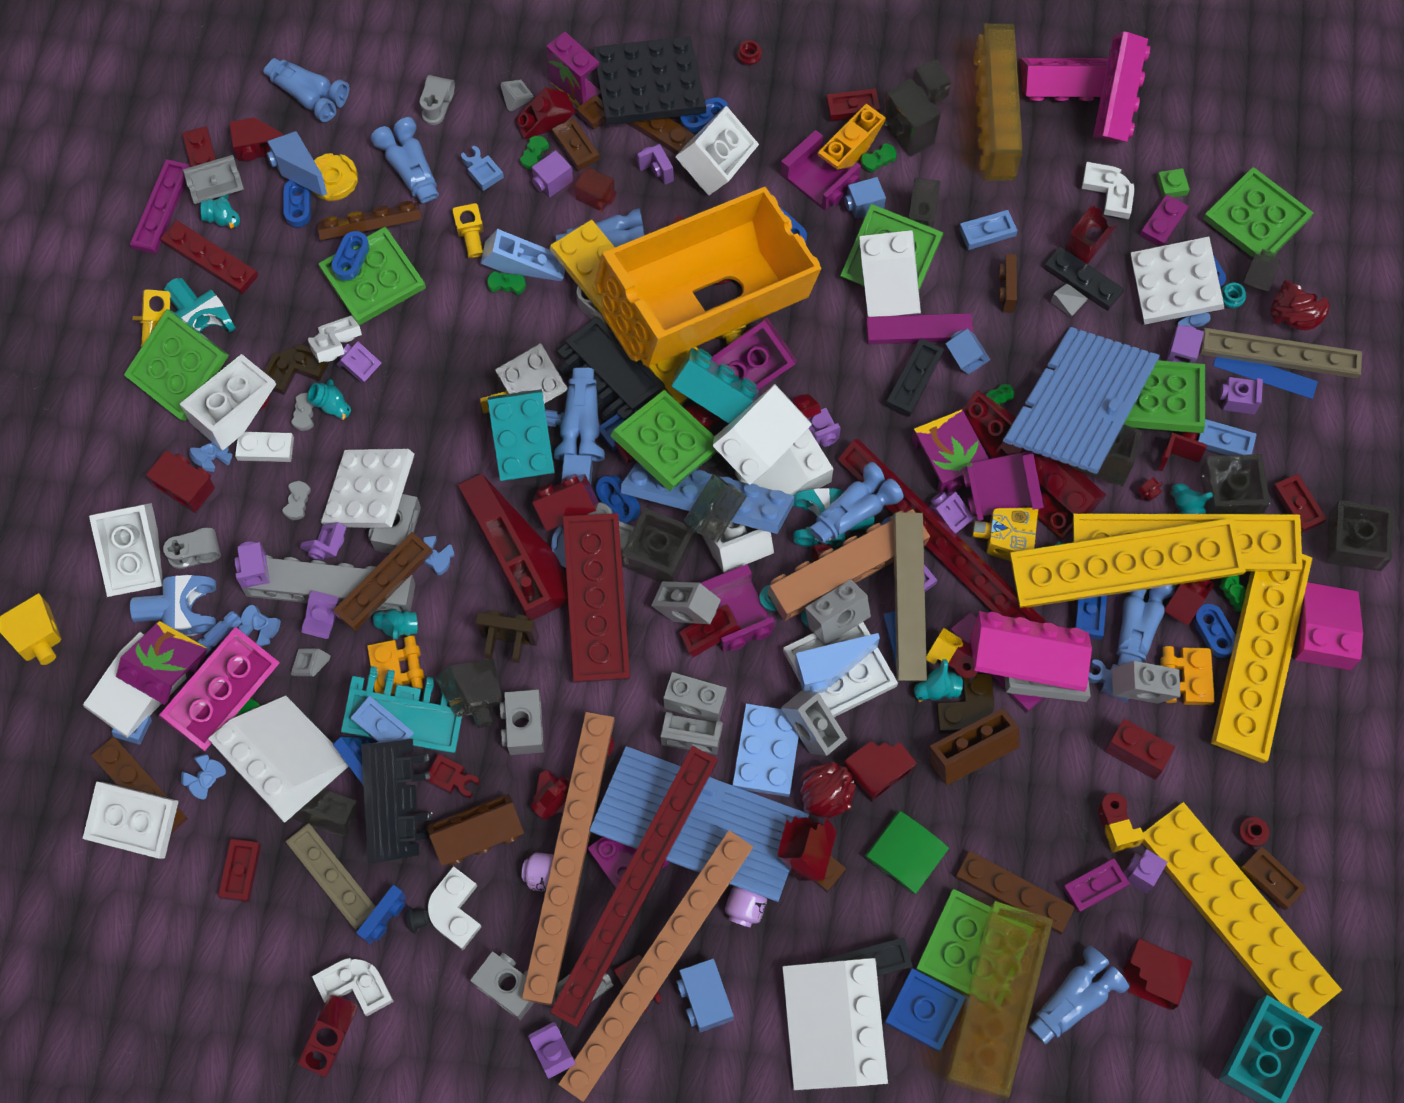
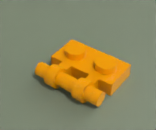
M414 636L405 637V647L398 650L395 640L367 645L370 665L377 667L378 671L377 679L374 683L375 693L383 694L385 676L388 670L395 671L390 696L395 695L396 685L404 686L411 684L413 688L421 689V691L424 690L422 682L425 679L424 671L420 669L418 658L421 656L420 647L416 645ZM407 660L409 671L402 673L400 661Z
M1163 647V657L1160 658L1161 666L1176 668L1182 671L1180 694H1183V704L1212 705L1214 703L1211 649L1182 648L1180 651L1181 658H1177L1174 656V647ZM1177 698L1165 702L1175 703L1177 702Z

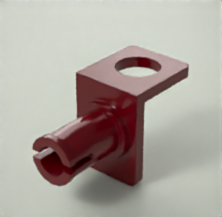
M1181 432L1180 435L1172 433L1165 447L1158 470L1163 471L1170 453L1200 462L1207 445L1196 441L1198 433Z

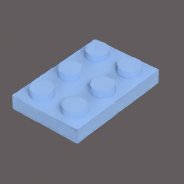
M746 704L733 786L747 791L784 797L790 796L799 736L782 709Z

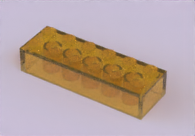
M984 24L982 34L977 36V49L974 50V65H978V70L975 72V85H979L980 90L976 93V106H980L981 112H978L977 127H982V133H979L978 147L983 149V155H980V170H984L985 181H1015L1022 156L1014 24Z
M996 901L990 907L946 1073L945 1083L1001 1101L1009 1098L1053 919Z

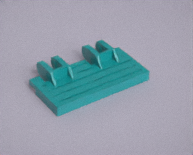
M373 666L370 668L366 691L362 690L364 678L352 676L341 733L373 739L350 719L364 701L371 696L414 732L409 738L413 739L414 747L455 753L462 719L457 712L461 708L463 709L465 697H461L460 703L451 704V707H448L450 686L442 684L439 705L429 703L431 691H433L434 687L433 678L430 677L426 679L422 702L419 701L421 689L396 685L395 695L390 696L395 674L394 670H388V673H386L383 694L374 693L373 688L378 671L377 667ZM444 680V682L451 685V681ZM452 696V700L460 698V696Z

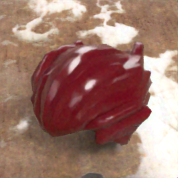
M1284 280L1280 291L1274 297L1270 315L1275 318L1274 324L1278 325L1281 322H1285L1293 328L1307 331L1316 328L1324 321L1330 308L1329 302L1325 297L1317 301L1318 297L1316 294L1306 293L1300 285Z
M832 761L812 766L804 771L801 777L802 787L800 790L804 812L816 817L831 818L852 808L851 801L856 785L847 767H842Z

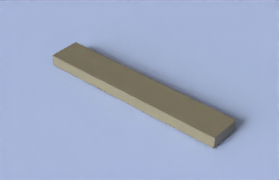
M1203 328L1202 330L1204 334L1200 346V355L1357 379L1361 375L1362 351Z
M895 512L893 514L897 681H927L923 513Z

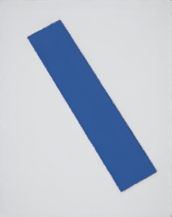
M1219 357L1215 358L1213 364L1214 367L1253 380H1257V378L1263 379L1265 384L1313 399L1318 381L1265 364Z

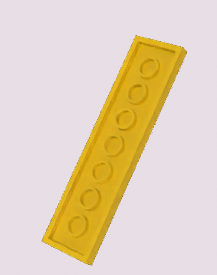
M590 220L551 244L550 251L603 315L601 309L604 306L602 293H597L594 281L602 253L615 247L595 222ZM690 349L648 367L665 384V391L680 405L690 400V398L671 386L674 373Z
M1073 514V543L1234 518L1245 571L1300 572L1302 570L1300 515Z
M1234 518L1010 552L1019 608L1217 579L1245 573Z
M1302 554V570L1300 572H1250L1211 744L1261 763L1268 761L1312 557Z
M1184 802L1143 832L1145 838L1142 842L1147 850L1167 861L1164 868L1167 874L1270 997L1309 1018L1342 991Z

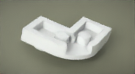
M1087 162L1082 189L1107 193L1103 215L1129 219L1132 210L1134 184H1131L1120 173L1121 169L1117 167Z
M352 316L318 327L319 334L314 338H308L311 351L318 362H329L335 360L337 356L344 354L340 342L352 341L354 337L362 334L358 323Z
M453 866L432 893L428 904V913L437 931L461 950H464L481 929V925L460 909L476 889L477 884Z
M344 959L312 976L324 1003L330 995L342 997L354 991L364 1014L369 1016L394 1002L378 970L363 960Z

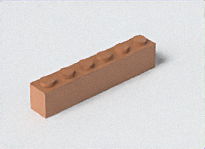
M912 509L906 513H915V511ZM893 516L889 518L890 521L882 526L880 523L871 526L866 530L867 534L857 538V536H853L843 542V547L835 551L833 548L826 550L819 555V560L811 564L809 561L800 564L795 568L796 572L789 576L782 574L773 579L768 595L784 622L805 611V607L851 579L854 583H857L894 563ZM923 526V544L925 546L930 535Z

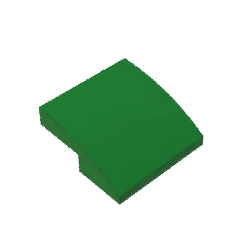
M898 811L866 853L865 857L885 875L892 876L911 894H916L949 847L915 820Z

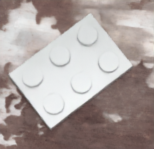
M96 782L83 839L163 859L166 856L178 800L106 782Z

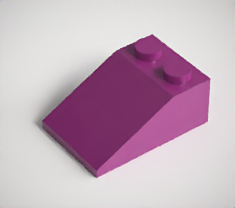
M767 317L718 351L711 359L719 365L724 363L735 371L734 375L742 380L744 377L750 379L757 385L756 389L758 390L797 362V359Z

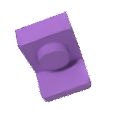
M660 144L654 147H647L637 154L640 171L652 167L655 176L661 177L664 185L674 181L673 166Z
M357 342L352 347L347 344L343 348L344 354L339 356L341 359L336 365L339 368L345 367L363 384L379 367L381 362L362 344Z
M827 408L821 409V413L808 418L812 423L808 429L819 446H830L839 439L841 428L838 423L834 424Z
M943 491L931 499L932 504L929 508L955 533L974 519L956 492L945 493Z
M311 590L306 618L301 632L328 639L336 618L333 610L338 606L339 597Z
M555 1022L528 1036L548 1079L576 1064Z

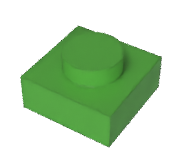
M1183 168L1158 172L1156 178L1163 199L1166 194L1171 197L1188 195L1190 189Z

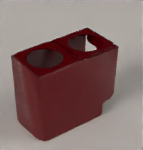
M1095 205L1092 208L1091 206L1072 229L1065 247L1066 251L1086 264L1100 250L1117 226V224L1112 227L1107 225V219L1102 216L1103 211L1095 207ZM1091 227H1098L1104 232L1097 242L1090 241L1086 236V231Z
M870 741L847 758L843 763V767H847L848 772L852 775V779L870 802H872L913 771L917 763L901 743H897L892 747L887 743L879 746L877 743Z
M794 816L791 823L787 819L778 850V857L798 881L824 880L837 831L828 818L825 819L824 826L819 822H812L808 817L798 819Z
M1139 938L1131 947L1123 967V977L1131 984L1128 990L1130 994L1168 1010H1174L1180 1004L1193 962Z
M330 995L327 998L297 1065L324 1077L327 1076L337 1059L345 1035L357 1011L355 1003L336 995ZM321 1028L334 1030L338 1037L337 1042L332 1046L320 1044L316 1038L317 1031ZM312 1051H318L326 1057L327 1064L324 1068L319 1067L320 1061L312 1058Z

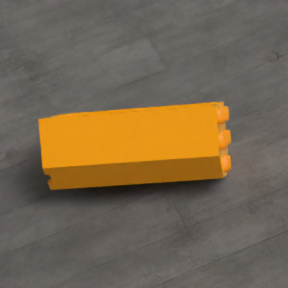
M762 187L603 252L594 284L597 293H602L604 306L601 309L603 317L629 358L633 361L642 360L643 365L650 367L808 298L822 268L818 259L807 248L803 237L798 235V233L793 234L791 232V220L780 209L776 198L770 194L766 187ZM724 279H733L740 283L743 289L741 296L707 311L703 309L693 292Z

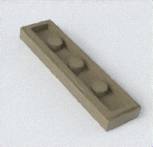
M308 823L285 842L353 928L358 931L376 906Z

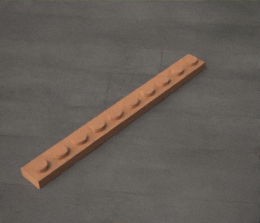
M588 712L585 714L523 991V1001L553 1006L590 837V828L593 823L615 722L614 717Z
M730 830L727 832L574 1060L576 1064L568 1069L558 1085L582 1102L585 1101L754 848L752 845Z

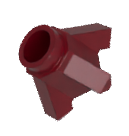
M549 770L539 774L537 792L533 797L534 801L531 803V807L537 815L547 820L550 816L564 812L571 777L566 779L564 777L556 778Z

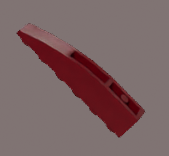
M979 390L976 391L963 407V411L990 456L996 458L1028 451L1003 441L1016 417ZM1033 452L1044 508L1038 509L1037 517L1063 539L1073 530V514H1091L1105 498L1106 494L1075 466Z
M483 474L458 484V488L524 616L531 618L530 621L568 604L566 574L548 544Z

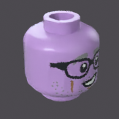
M534 853L529 859L524 861L522 879L530 890L546 892L554 854Z
M733 886L724 909L730 915L728 920L747 927H751L752 923H759L767 904V898Z

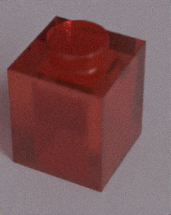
M586 167L574 186L576 200L603 212L607 204H612L616 196L614 179L589 167Z

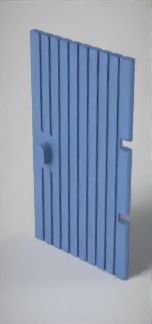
M1069 327L1048 363V367L1055 370L1045 368L1025 402L1026 405L1033 408L1022 407L1003 441L1007 444H1013L1016 447H1022L1025 450H1031L1034 453L1042 454L1045 457H1051V459L1060 460V462L1069 463V465L1078 466L1081 469H1087L1089 472L1097 474L1160 355Z
M626 746L591 825L590 832L637 849L681 766ZM710 777L666 860L700 873L730 830L754 847L730 884L779 902L789 873V869L778 857L786 820L788 819L791 823L794 816L799 819L808 817L809 814Z

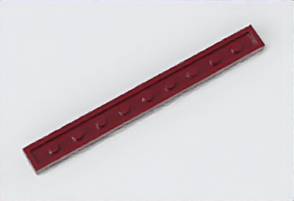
M855 439L850 443L838 460L860 482H864L863 467L869 462L877 464L884 474L885 481L887 479L896 481L902 489L904 498L897 504L885 506L893 514L902 510L906 513L912 509L915 513H923V526L930 535L926 546L993 612L999 613L1002 616L1022 617L1033 622L1047 623L1032 607L1019 608L1017 592L859 439Z
M694 746L691 747L550 1012L551 1014L578 1028L710 778L718 758Z

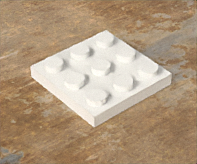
M1209 237L1131 252L1144 325L1224 309Z
M409 449L344 450L321 523L325 525L339 522L346 527L392 528L414 453Z
M864 622L827 645L868 636L870 633ZM814 633L783 648V652L798 680L799 676L795 666L796 653L826 646ZM877 647L834 685L819 694L833 717H836L897 687L898 682Z

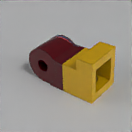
M943 628L927 654L926 660L935 665L938 659L941 661L942 659H947L948 665L954 667L961 677H974L978 671H974L971 644Z
M1118 793L1107 794L1098 808V814L1112 853L1140 846L1145 839L1141 828H1132L1126 813L1127 801Z

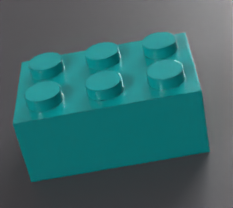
M691 348L674 373L671 387L724 421L731 423L759 398V390L756 389L757 385L748 378L744 377L742 380L734 375L735 371L724 363L719 365L711 360L712 356L705 350Z
M542 389L488 397L500 481L554 473Z
M1268 995L1257 1001L1218 1080L1257 1103H1286L1319 1036L1322 1026Z

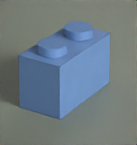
M714 959L680 970L681 979L676 980L681 997L687 996L691 1008L686 1009L691 1027L697 1025L700 1033L733 1021L734 1015Z

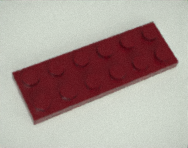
M618 513L563 516L573 683L630 679Z

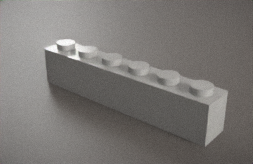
M266 555L270 583L243 588L242 590L246 597L308 603L311 590L339 597V605L376 567L355 568L347 563H340L338 566L328 565L319 560H313L311 563L300 562V560L292 557H285L284 560L273 559L271 556ZM411 575L376 611L386 612L396 609L402 613L406 610L411 612L415 590L413 576Z

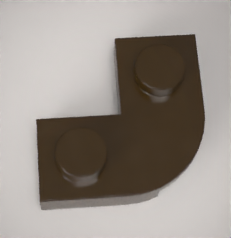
M295 344L294 348L286 349L279 354L275 352L270 358L264 373L275 381L276 385L273 391L285 395L296 373L320 381L329 362L323 361L319 363L310 347Z
M976 674L972 678L962 677L964 702L937 703L939 734L955 733L992 714L994 695L991 674Z

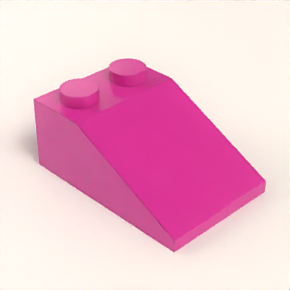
M1307 582L1298 622L1295 660L1352 670L1361 660L1363 627L1359 592Z

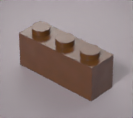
M1001 708L930 745L931 766L947 786L1019 748V726L1005 709Z
M509 793L427 825L429 836L441 866L458 864L466 856L474 853H486L492 846L499 843H511L517 840L519 835L524 834Z

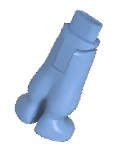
M273 58L263 71L265 75L270 77L272 83L292 95L308 110L314 111L315 117L322 122H327L336 115L335 106L343 107L350 90L349 84L341 79L334 81L331 85V82L326 77L286 60L279 61Z
M405 117L395 124L394 135L401 146L396 145L394 135L389 127L384 126L376 129L370 138L373 145L386 151L385 158L398 172L412 192V195L418 197L421 203L436 199L439 196L436 190L437 183L425 159L420 142L413 138L417 127L415 121L411 117Z
M640 208L633 209L627 216L614 215L595 223L614 247L645 236ZM579 227L567 229V233L556 235V241Z
M573 368L572 379L568 380L569 387L566 406L560 428V435L563 441L554 450V458L564 461V454L578 455L576 441L579 436H581L579 455L592 456V462H599L605 459L604 450L595 443V439L599 437L600 429L597 381L593 379L594 369Z
M869 462L863 467L864 482L857 481L852 483L841 496L829 505L816 518V523L809 527L811 534L821 543H825L830 538H838V535L845 533L858 523L880 513L884 505L897 504L903 500L904 496L900 486L893 479L885 481L884 474L877 464Z
M1176 585L1150 589L1147 603L1143 601L1147 589L1132 591L1124 599L1122 624L1116 653L1119 656L1118 666L1132 661L1145 662L1156 630L1165 613L1163 601L1173 597L1177 590Z
M1091 945L1083 951L1085 964L1083 966H1076L1071 970L1061 986L1043 1005L1040 1011L1035 1014L1037 1018L1028 1026L1045 1045L1054 1036L1058 1038L1087 1014L1103 1005L1107 1001L1108 993L1111 990L1125 993L1130 988L1122 974L1113 966L1097 982L1092 983V979L1109 965V961Z

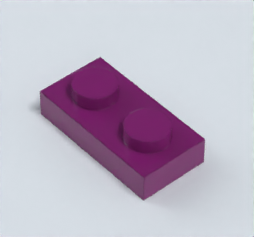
M1166 194L1141 231L1140 237L1159 247L1164 246L1189 206Z
M1114 858L1064 885L1063 890L1073 906H1075L1077 913H1080L1128 887L1130 883Z

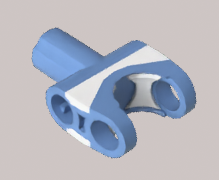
M194 575L164 578L163 595L132 597L130 601L131 618L133 622L162 620L164 624L185 636L207 633L216 625V619L211 616H201L200 614L193 613L192 605L199 597L205 596L206 593L214 592L216 590V581L210 577Z

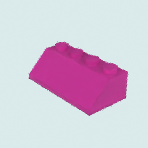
M1124 31L1113 36L1093 138L1121 143L1128 142V138H1132L1135 124L1132 123L1133 112H1137L1140 98L1137 97L1138 87H1142L1145 78V72L1142 71L1143 63L1148 60L1150 46H1147V38Z
M1021 58L1022 92L1025 96H1029V100L1034 101L1044 100V97H1054V100L1067 101L1069 97H1079V100L1092 101L1094 97H1101L1108 58Z
M979 611L970 637L974 671L1086 692L1092 652L1089 632L1079 628L1059 627L1052 623L1033 622L1022 617L1002 616L996 612L987 613Z
M235 627L158 717L178 734L205 752L211 745L208 738L230 719L234 718L280 662Z

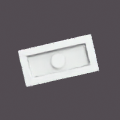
M244 432L237 439L235 457L238 461L291 462L294 442L293 434Z

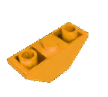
M865 104L818 152V156L836 169L852 167L861 158L862 154L868 151L883 126L886 117L868 104Z

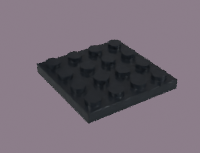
M691 36L593 47L594 58L600 64L596 67L606 125L706 113V103Z

